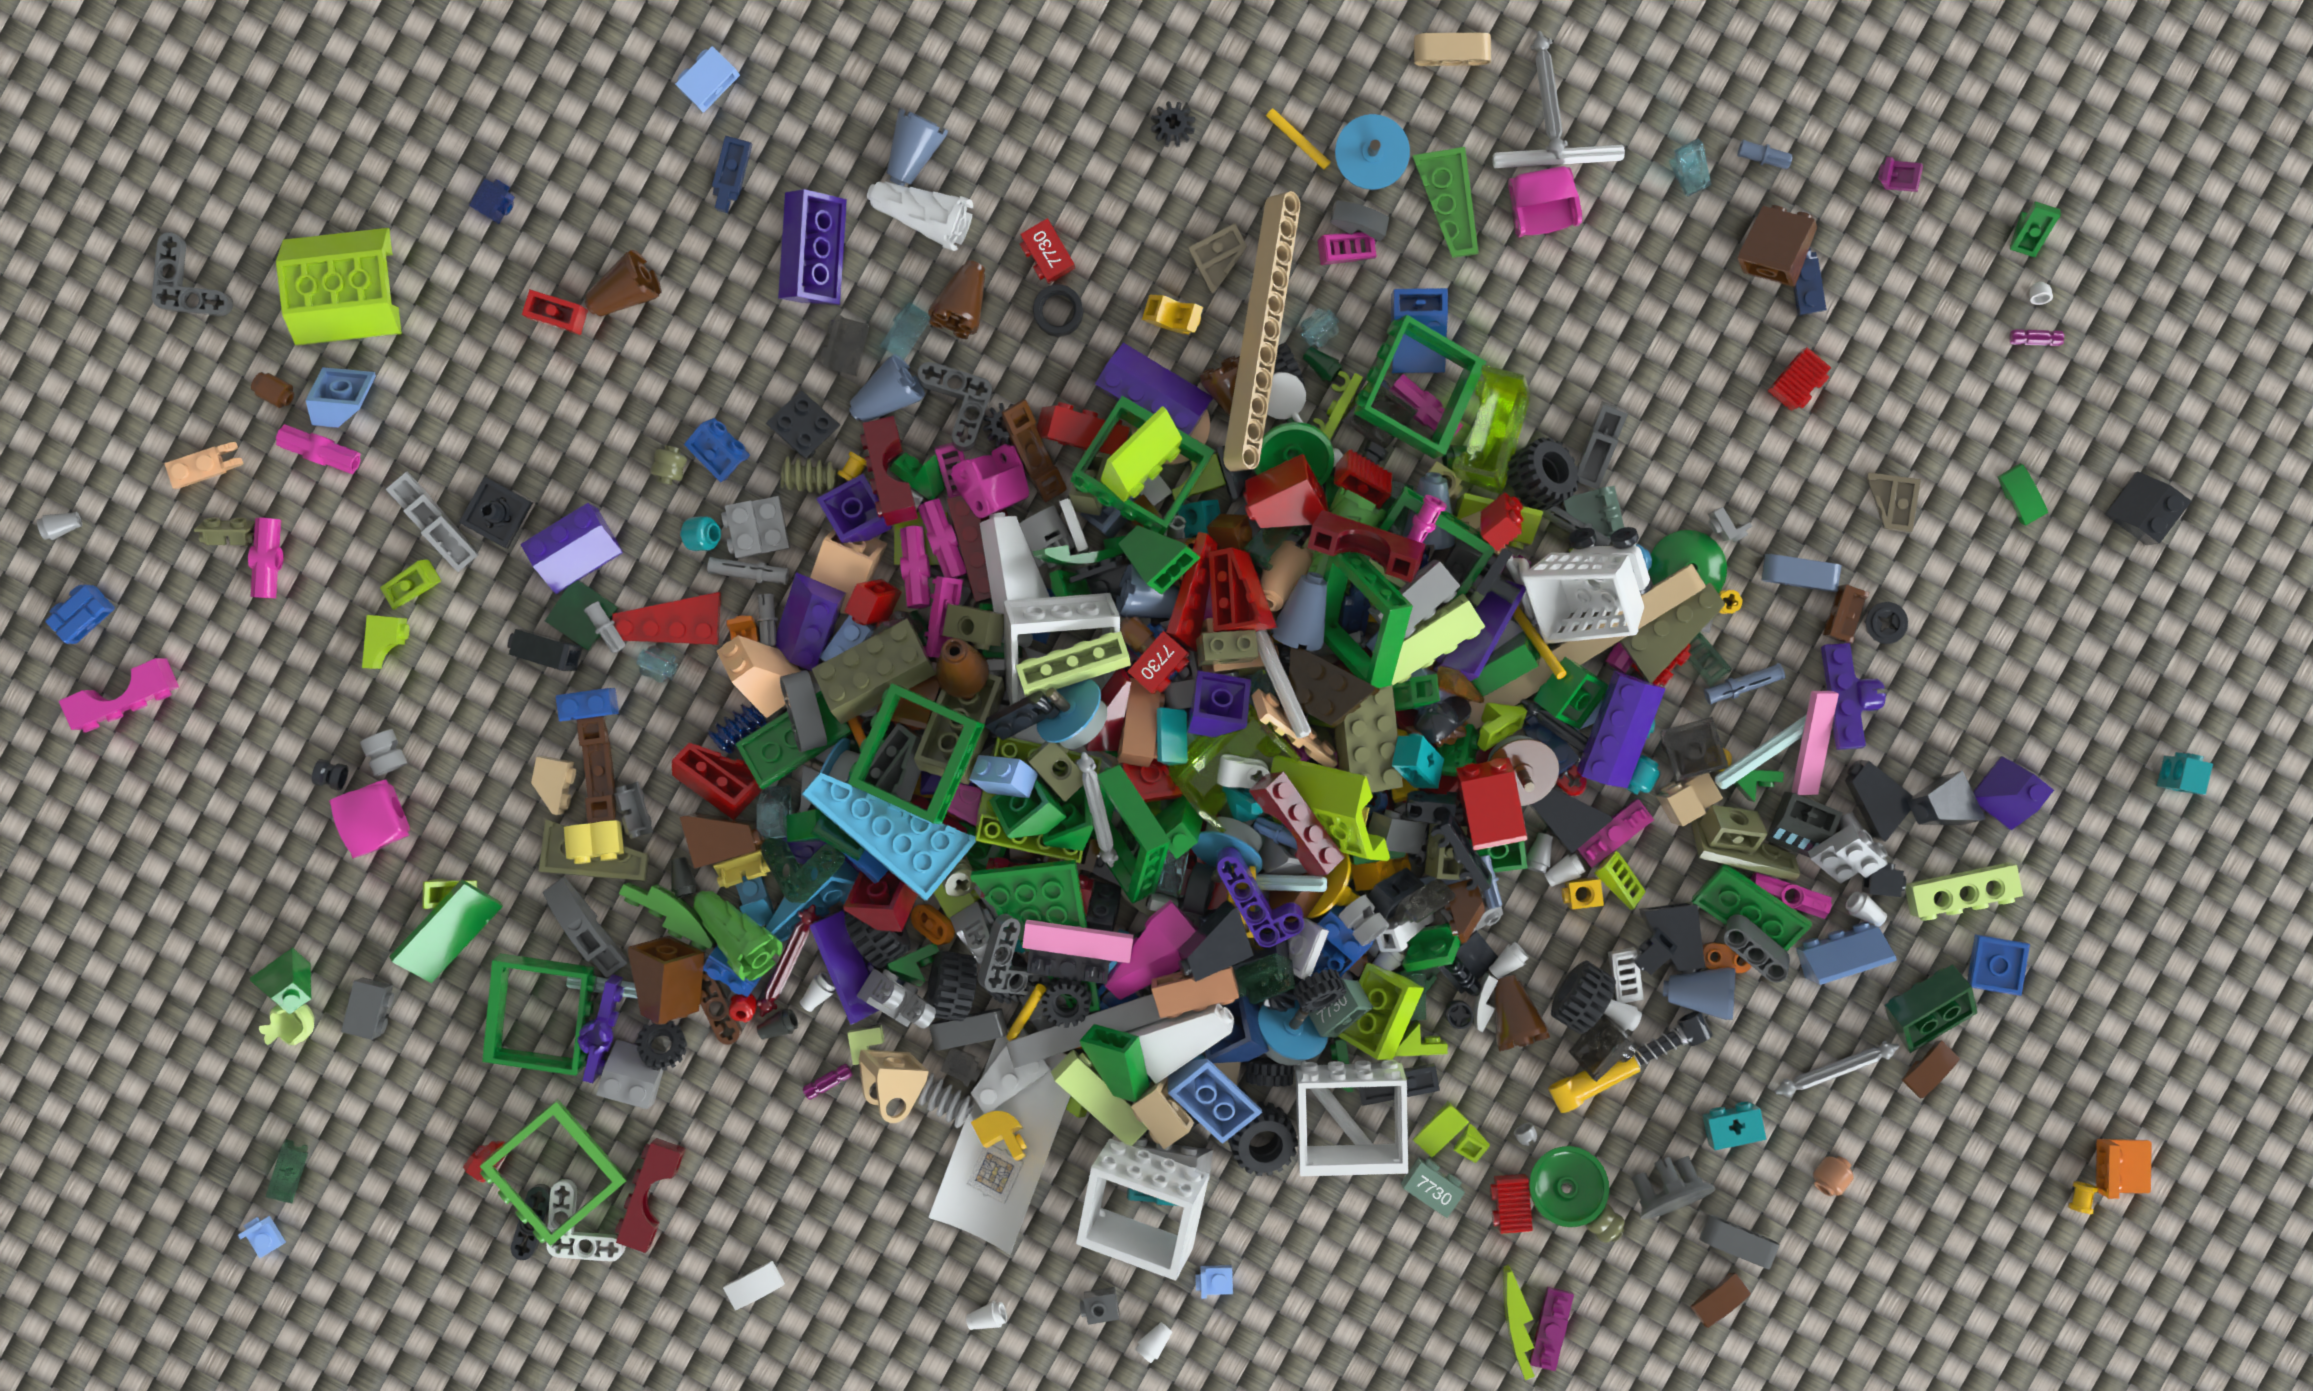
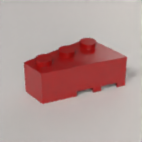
M1058 402L1057 406L1042 407L1037 424V431L1041 439H1050L1058 442V444L1065 446L1067 444L1084 451L1089 448L1106 421L1097 418L1098 413L1085 409H1083L1082 413L1073 411L1074 406ZM1119 420L1099 452L1112 456L1127 441L1130 427L1122 425L1123 421Z
M1232 547L1209 552L1213 631H1261L1277 628L1249 553Z
M688 743L672 759V776L733 820L763 790L759 787L743 760L737 759L735 761L721 756L719 752L692 743Z

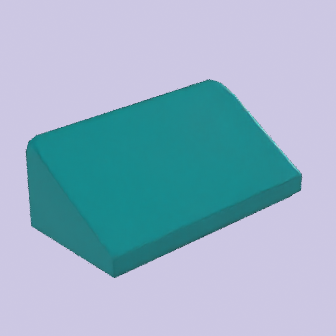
M1157 708L1158 762L1167 765L1187 763L1186 711Z

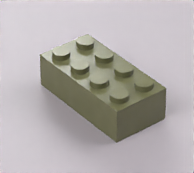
M908 619L812 668L830 711L841 724L883 703L881 700L882 695L890 687L891 683L909 689L936 675L923 644Z
M989 674L986 685L974 697L970 699L958 698L948 695L941 689L937 703L985 724L987 717L997 713L1006 687L1002 677ZM933 711L914 757L918 769L942 777L964 725ZM985 726L960 783L969 785L971 781L969 779L978 755H981L990 732Z
M1392 685L1379 688L1380 690L1375 696H1369L1361 703L1359 709L1354 713L1348 714L1344 721L1334 727L1339 770L1367 776L1371 793L1403 787L1402 775L1392 766L1398 739Z

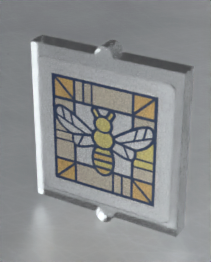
M994 1145L986 1149L983 1146L967 1184L983 1192V1196H990L1005 1204L1024 1161H1016L1008 1153L1007 1149L1002 1150Z

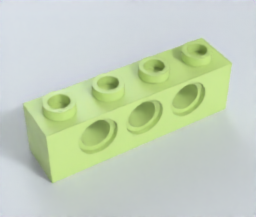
M2003 863L1907 883L1905 888L1910 915L1920 918L1921 921L1936 919V914L1946 912V915L1963 913V908L1972 907L1973 910L1985 909L1989 907L1988 903L1997 901L1998 904L2015 902L2014 898L2023 896L2017 865L2011 863ZM1992 880L1994 889L1988 894L1986 892V885ZM1966 886L1968 888V895L1961 899L1960 890ZM1940 891L1942 893V901L1936 905L1934 903V895Z

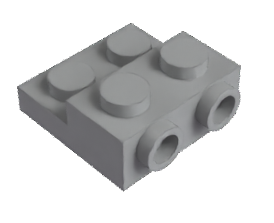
M780 496L726 505V512L721 513L723 525L725 528L730 529L731 538H727L728 550L730 554L735 553V558L741 559L791 548Z
M1853 823L1808 851L1810 859L1840 884L1857 873L1862 874L1866 878L1888 864L1885 858L1888 856V853L1883 845L1879 842H1873L1866 830L1861 831Z

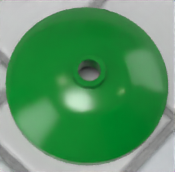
M1300 422L1281 424L1272 428L1263 436L1260 461L1255 468V472L1259 475L1303 454L1320 485H1323L1329 478L1334 466L1332 444L1321 430L1310 424ZM1290 449H1297L1294 453L1289 452Z
M1695 530L1673 532L1662 538L1650 553L1652 566L1648 570V575L1651 576L1653 586L1689 564L1695 566L1704 584L1711 583L1718 594L1724 586L1727 577L1725 555L1717 542L1702 532Z
M1562 1146L1546 1152L1537 1160L1530 1174L1529 1191L1534 1206L1545 1219L1562 1227H1580L1595 1220L1604 1210L1609 1197V1180L1604 1167L1594 1155L1578 1147ZM1564 1183L1570 1186L1569 1193L1563 1192L1562 1185Z

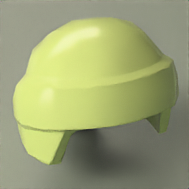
M277 1004L270 1011V1025L259 1026V1030L262 1034H265L264 1040L267 1045L271 1044L277 1037H280L288 1045H296L306 1040L313 1032L314 1015L307 1004L302 1005L291 1014L287 1013Z

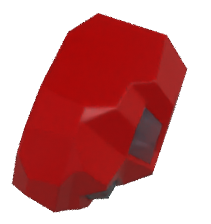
M491 1141L488 1145H480L464 1164L465 1172L477 1181L485 1182L486 1180L480 1174L482 1171L480 1165L502 1146L505 1141ZM505 1156L493 1165L495 1169H497Z

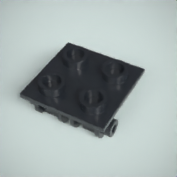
M802 390L766 422V425L804 459H810L816 453L815 449L840 427V424Z
M1476 930L1471 934L1466 943L1460 944L1453 964L1438 966V968L1461 994L1466 991L1471 996H1478L1482 988L1478 979L1489 970V967L1498 956Z

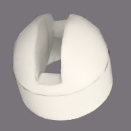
M2037 282L2030 288L2029 295L2032 304H2046L2053 298L2050 285L2044 282Z

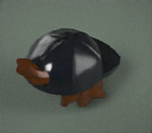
M1451 696L1443 701L1440 700L1439 702L1425 705L1417 711L1413 725L1405 727L1408 735L1416 733L1424 736L1429 743H1435L1438 747H1441L1444 743L1453 745L1458 738L1465 737L1467 734L1465 726L1468 724L1466 720L1472 712L1471 706L1466 699L1460 696Z

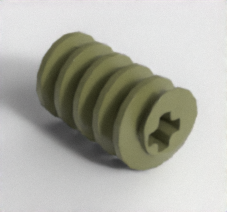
M786 456L781 471V488L786 483L788 490H793L796 485L798 491H804L807 485L809 492L813 493L817 487L818 492L824 494L827 487L828 491L837 488L838 468L833 469L832 461H828L826 468H823L821 460H818L816 466L812 467L811 459H807L805 466H802L800 458H797L793 465L791 464L790 457Z
M966 854L942 882L949 896H964L970 893L976 886V883L971 881L970 875L973 869Z

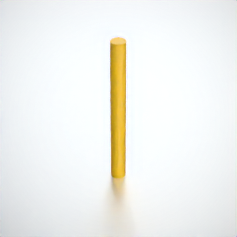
M1517 606L1512 616L1557 679H1562L1566 676V671L1521 608Z

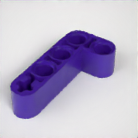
M1225 847L1219 851L1217 855L1218 873L1257 943L1263 947H1271L1299 934L1304 927L1302 908L1295 903H1286L1272 910L1241 853L1234 847ZM1225 861H1229L1231 864L1234 863V873H1232L1230 864L1225 863ZM1245 882L1249 886L1245 889H1238L1235 885ZM1252 905L1261 907L1256 912L1250 911L1248 908ZM1288 916L1298 918L1295 922L1285 921V918ZM1268 927L1273 929V932L1264 934L1261 930Z

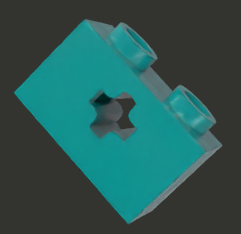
M1412 733L1409 736H1398L1392 766L1413 788H1438L1444 758L1420 734Z
M1740 1102L1735 1104V1108L1726 1110L1725 1107H1716L1710 1109V1113L1702 1114L1708 1144L1715 1151L1767 1140L1761 1109L1755 1104H1751V1102ZM1733 1120H1736V1121L1739 1122V1123L1734 1124V1128H1735V1129H1731V1128L1729 1127V1126L1733 1125Z

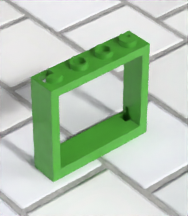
M558 1098L487 1157L480 1165L482 1177L489 1184L492 1182L496 1184L500 1189L498 1194L507 1204L511 1202L518 1209L515 1211L518 1218L524 1224L529 1222L535 1229L533 1231L535 1237L542 1244L546 1241L550 1246L626 1182V1176ZM552 1115L556 1117L611 1180L606 1187L553 1232L548 1229L493 1166Z

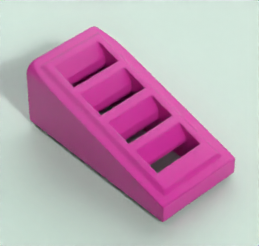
M1356 232L1352 235L1349 233L1328 234L1318 239L1321 265L1361 261L1377 257L1374 238L1363 232ZM1361 239H1364L1365 253L1361 251ZM1350 241H1353L1355 253H1351ZM1339 242L1343 244L1344 254H1340Z
M952 443L935 447V452L948 497L960 496L961 494L958 489L952 490L951 488L952 485H955L954 480H949L948 475H951L952 468L946 469L945 465L964 461V453L957 450ZM958 451V455L943 459L942 454Z

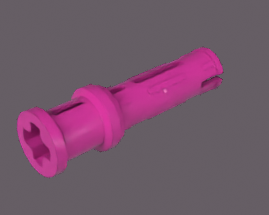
M1432 495L1424 496V504L1419 513L1414 515L1412 519L1414 525L1407 538L1423 543L1428 533L1435 530V522L1441 511H1445L1447 505Z

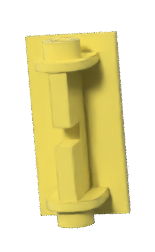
M764 848L713 865L719 876L717 877V882L720 888L724 886L729 888V886L742 883L743 876H746L748 880L766 876L767 872H770L771 867H773Z

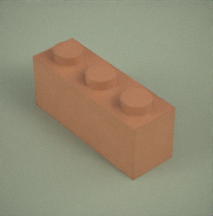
M1130 678L1132 682L1119 740L1117 762L1149 767L1152 760L1157 759V708H1163L1165 695L1159 691L1152 694L1136 679Z
M1232 966L1197 982L1187 975L1184 976L1182 972L1152 979L1151 989L1160 1018H1176L1182 1015L1183 1012L1191 1010L1199 1012L1207 1009L1210 1005L1218 1003L1226 1005L1239 998L1238 986Z

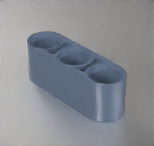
M1765 554L1761 581L1838 592L1842 565Z

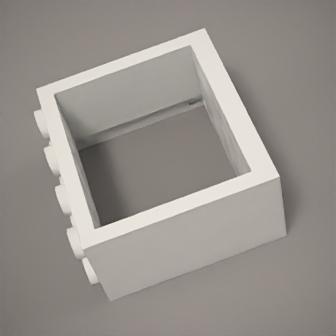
M1110 593L1003 601L1005 687L1010 705L1026 697L1015 666L1018 665V634L1102 628V635L1120 632V616ZM1115 671L1090 679L1099 686L1101 691Z
M1362 1060L1355 1062V1064L1333 1061L1329 1062L1328 1065L1305 1062L1301 1066H1296L1297 1140L1300 1176L1408 1173L1407 1080L1402 1063H1398L1395 1060H1384L1382 1063L1371 1064L1369 1061ZM1394 1086L1395 1144L1307 1146L1306 1088Z
M1109 1139L1091 1167L1076 1244L1176 1281L1193 1249L1209 1173L1180 1164L1172 1159L1152 1154L1147 1150L1138 1149L1123 1142ZM1106 1180L1184 1207L1178 1235L1101 1208Z

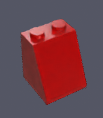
M1303 454L1245 481L1246 492L1243 494L1248 504L1245 506L1249 518L1251 520L1255 519L1260 528L1313 525L1322 510L1329 512L1326 494Z
M1496 758L1489 762L1471 763L1464 767L1456 768L1464 823L1467 827L1473 850L1527 840L1515 771L1510 758Z

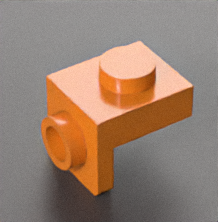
M741 615L726 621L731 640L739 635L760 643L758 626L752 616Z

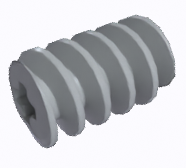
M930 1074L919 1094V1105L923 1106L929 1101L928 1111H933L938 1107L936 1115L941 1117L947 1113L945 1120L948 1123L956 1118L954 1126L959 1128L970 1115L975 1103L969 1105V1095L961 1100L960 1089L951 1094V1084L943 1089V1079L941 1078L934 1083L935 1074Z

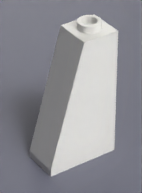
M1005 513L989 515L988 520L980 523L994 612L1004 614L1003 601L1049 598L1017 517H1005Z
M1218 1003L1210 1005L1203 1011H1187L1179 1017L1165 1018L1132 1029L1127 1033L1139 1036L1147 1074L1157 1084L1232 1032L1234 1018L1226 1007L1223 1008Z

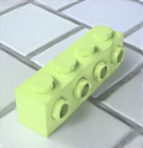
M1464 594L1438 609L1428 620H1421L1414 626L1416 630L1403 641L1392 685L1397 682L1403 683L1412 676L1411 673L1419 668L1429 667L1434 663L1435 658L1443 653H1451L1457 648V644L1465 639L1469 640L1476 637L1481 632V629L1485 627Z
M1120 631L1104 634L1099 639L1093 641L1079 642L1065 650H1054L1046 656L1037 659L1030 658L1015 666L1025 696L1027 697L1037 691L1046 693L1052 687L1056 690L1130 666L1131 663Z
M1072 1049L1051 1071L1055 1082L1123 1143L1132 1146L1148 1130L1143 1122L1136 1119L1131 1107L1133 1103L1129 1100L1113 1096L1098 1071L1092 1067L1093 1064L1089 1057L1083 1052L1079 1055Z

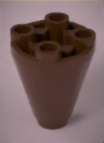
M968 260L954 274L928 309L929 323L932 326L954 331L953 334L961 339H968L969 335L977 333L985 283V268L981 264Z
M1235 355L1221 362L1222 367L1215 370L1210 368L1199 374L1202 386L1229 417L1240 356L1235 357Z
M952 638L947 640L942 646L936 665V679L941 689L948 695L970 699L986 685L990 668L985 656L976 648L961 639Z
M1516 975L1497 979L1498 982L1494 992L1496 1042L1499 1052L1514 1048V1044L1519 1047L1533 1044V1038L1535 1042L1551 1038L1548 1027L1522 983L1517 981Z

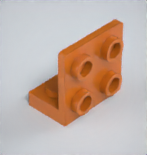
M2097 1139L2096 1187L2099 1188L2098 1193L2108 1199H2119V1193H2150L2152 1142L2149 1140Z

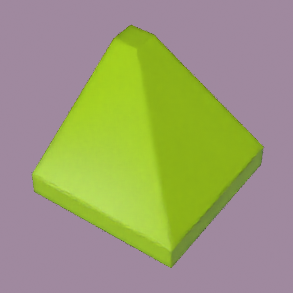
M1469 1123L1453 1150L1472 1162L1477 1163L1490 1144Z

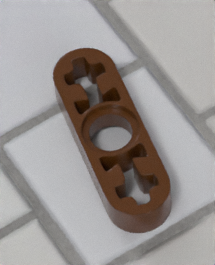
M704 972L702 978L705 981L710 980L712 982V985L709 986L711 994L717 992L719 996H714L706 1002L704 997H708L709 993L706 988L701 989L700 1005L717 1039L725 1045L733 1044L742 1034L739 1021H735L730 1017V1003L719 981L713 980L708 976L707 972ZM719 1001L724 1005L722 1015L717 1016L711 1012L710 1005L712 1002ZM728 1015L730 1019L726 1020L725 1023L728 1028L735 1029V1032L732 1034L733 1038H730L729 1035L724 1036L722 1033L726 1029L724 1023L722 1022L718 1025L716 1021H720Z

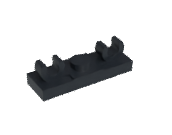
M1451 811L1442 815L1441 825H1436L1431 829V836L1433 837L1437 834L1444 835V838L1438 842L1439 848L1446 847L1449 842L1453 846L1454 858L1465 867L1460 870L1459 878L1463 879L1468 876L1473 879L1467 882L1466 889L1473 890L1478 885L1483 892L1491 888V872L1477 851L1473 850L1470 840Z
M1029 949L1027 973L1107 984L1110 960Z
M1434 1063L1404 1068L1407 1080V1097L1440 1091ZM1394 1086L1358 1087L1362 1106L1394 1100Z

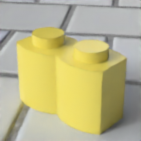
M603 821L564 827L566 859L574 860V864L590 863V858L600 857L601 861L615 860L618 854H624L620 821Z

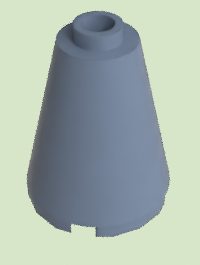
M900 108L897 114L887 174L891 175L890 181L901 186H905V183L912 184L948 134L947 129L942 128L941 132H939L940 127L936 126L937 124L909 111L907 116L904 115L905 110L903 108Z
M894 354L888 357L851 399L849 410L857 421L869 422L917 403L925 396L917 376H911L908 372L910 367L900 356Z
M1426 473V476L1420 478L1416 493L1423 497L1425 495L1437 497L1447 505L1445 510L1452 514L1447 480L1440 473ZM1411 509L1403 530V537L1406 538L1414 525L1412 519L1414 515L1418 514ZM1436 525L1435 530L1428 533L1423 543L1434 545V550H1440L1453 546L1456 537Z
M1131 564L1127 566L1119 585V587H1122L1121 595H1117L1115 606L1121 617L1171 618L1180 588L1171 585L1161 595L1145 583L1136 568Z
M1308 572L1307 575L1300 577L1275 620L1277 628L1271 629L1274 639L1297 649L1299 644L1307 645L1306 650L1308 651L1322 648L1327 582L1323 580L1322 575Z
M1727 967L1698 971L1691 974L1670 975L1669 981L1664 980L1663 996L1668 997L1669 1003L1724 1020H1733L1735 968Z

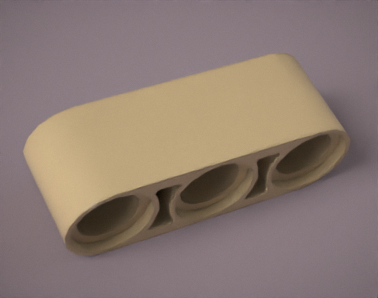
M1422 33L1414 36L1415 65L1479 66L1491 63V35L1489 33Z

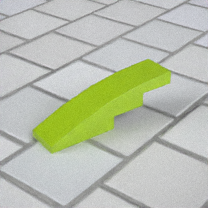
M1506 1265L1503 1267V1298L1506 1323L1515 1357L1526 1381L1535 1377L1525 1352L1533 1349L1534 1346L1524 1326L1525 1323L1532 1321L1533 1317L1510 1266Z

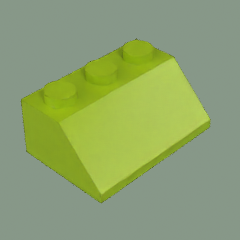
M1163 406L1107 459L1100 481L1123 502L1130 496L1133 498L1138 496L1145 487L1143 483L1148 478L1151 480L1155 479L1163 469L1161 466L1167 460L1172 462L1181 451L1179 446L1182 437L1168 411Z
M1464 493L1457 498L1454 516L1462 519L1482 511L1494 500ZM1523 507L1521 510V515L1524 519L1521 522L1522 533L1521 535L1517 534V538H1513V541H1509L1508 547L1523 550L1524 546L1532 545L1543 515L1541 510Z
M1367 963L1359 983L1373 1008L1338 1035V1037L1377 1060H1393L1424 987L1402 975Z

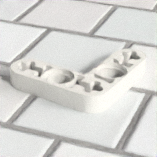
M561 1179L551 1188L548 1229L551 1232L561 1225L555 1220V1215L558 1211L565 1212L568 1218L576 1212L577 1187L569 1179ZM565 1186V1190L570 1191V1194L565 1196L564 1205L556 1206V1204L562 1202V1193H558V1190ZM575 1226L561 1237V1242L564 1244H570L575 1239L573 1246H564L559 1250L558 1245L552 1244L550 1246L548 1243L546 1244L549 1254L554 1257L597 1261H615L620 1258L626 1246L616 1243L618 1235L574 1232ZM587 1239L591 1241L593 1250L590 1253H585L580 1249L579 1244L581 1240ZM599 1240L601 1241L600 1246L606 1247L611 1242H614V1247H617L618 1250H616L614 1254H611L610 1249L602 1248L599 1251L600 1254H598L597 1251L599 1249Z

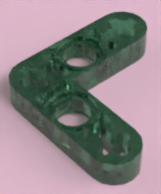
M768 838L764 841L761 849L762 856L785 898L792 903H805L842 866L845 855L840 850L825 844L800 867L788 844L783 839ZM785 864H788L789 874L785 877L783 875V868ZM816 867L818 870L817 878L813 881L811 878V872L813 868Z

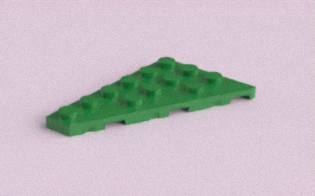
M1076 859L971 872V881L975 882L984 893V898L995 908L997 915L1009 914L1020 922L1021 927L1018 939L1022 947L1026 920L1087 928ZM1048 976L1050 980L1056 978L1053 976ZM1081 981V985L1086 982L1088 990L1091 991L1089 1011H1099L1101 1004L1097 983ZM1069 994L1060 995L1066 1000L1069 1008H1073L1077 1004L1074 996Z

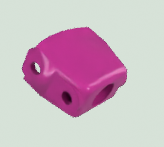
M1560 166L1519 174L1515 178H1509L1508 187L1512 204V218L1515 234L1518 238L1524 235L1547 234L1562 230L1571 225L1574 227L1579 226L1582 223L1583 215L1580 199L1570 167Z
M1004 444L992 451V455L980 456L971 460L966 459L952 467L951 476L959 493L978 518L987 517L1029 497L1030 492L1023 464L1015 447L1010 444ZM1002 454L1006 456L1007 462L1003 460Z
M387 779L329 800L335 825L342 841L351 853L352 859L367 855L410 836V826L394 787L388 783Z

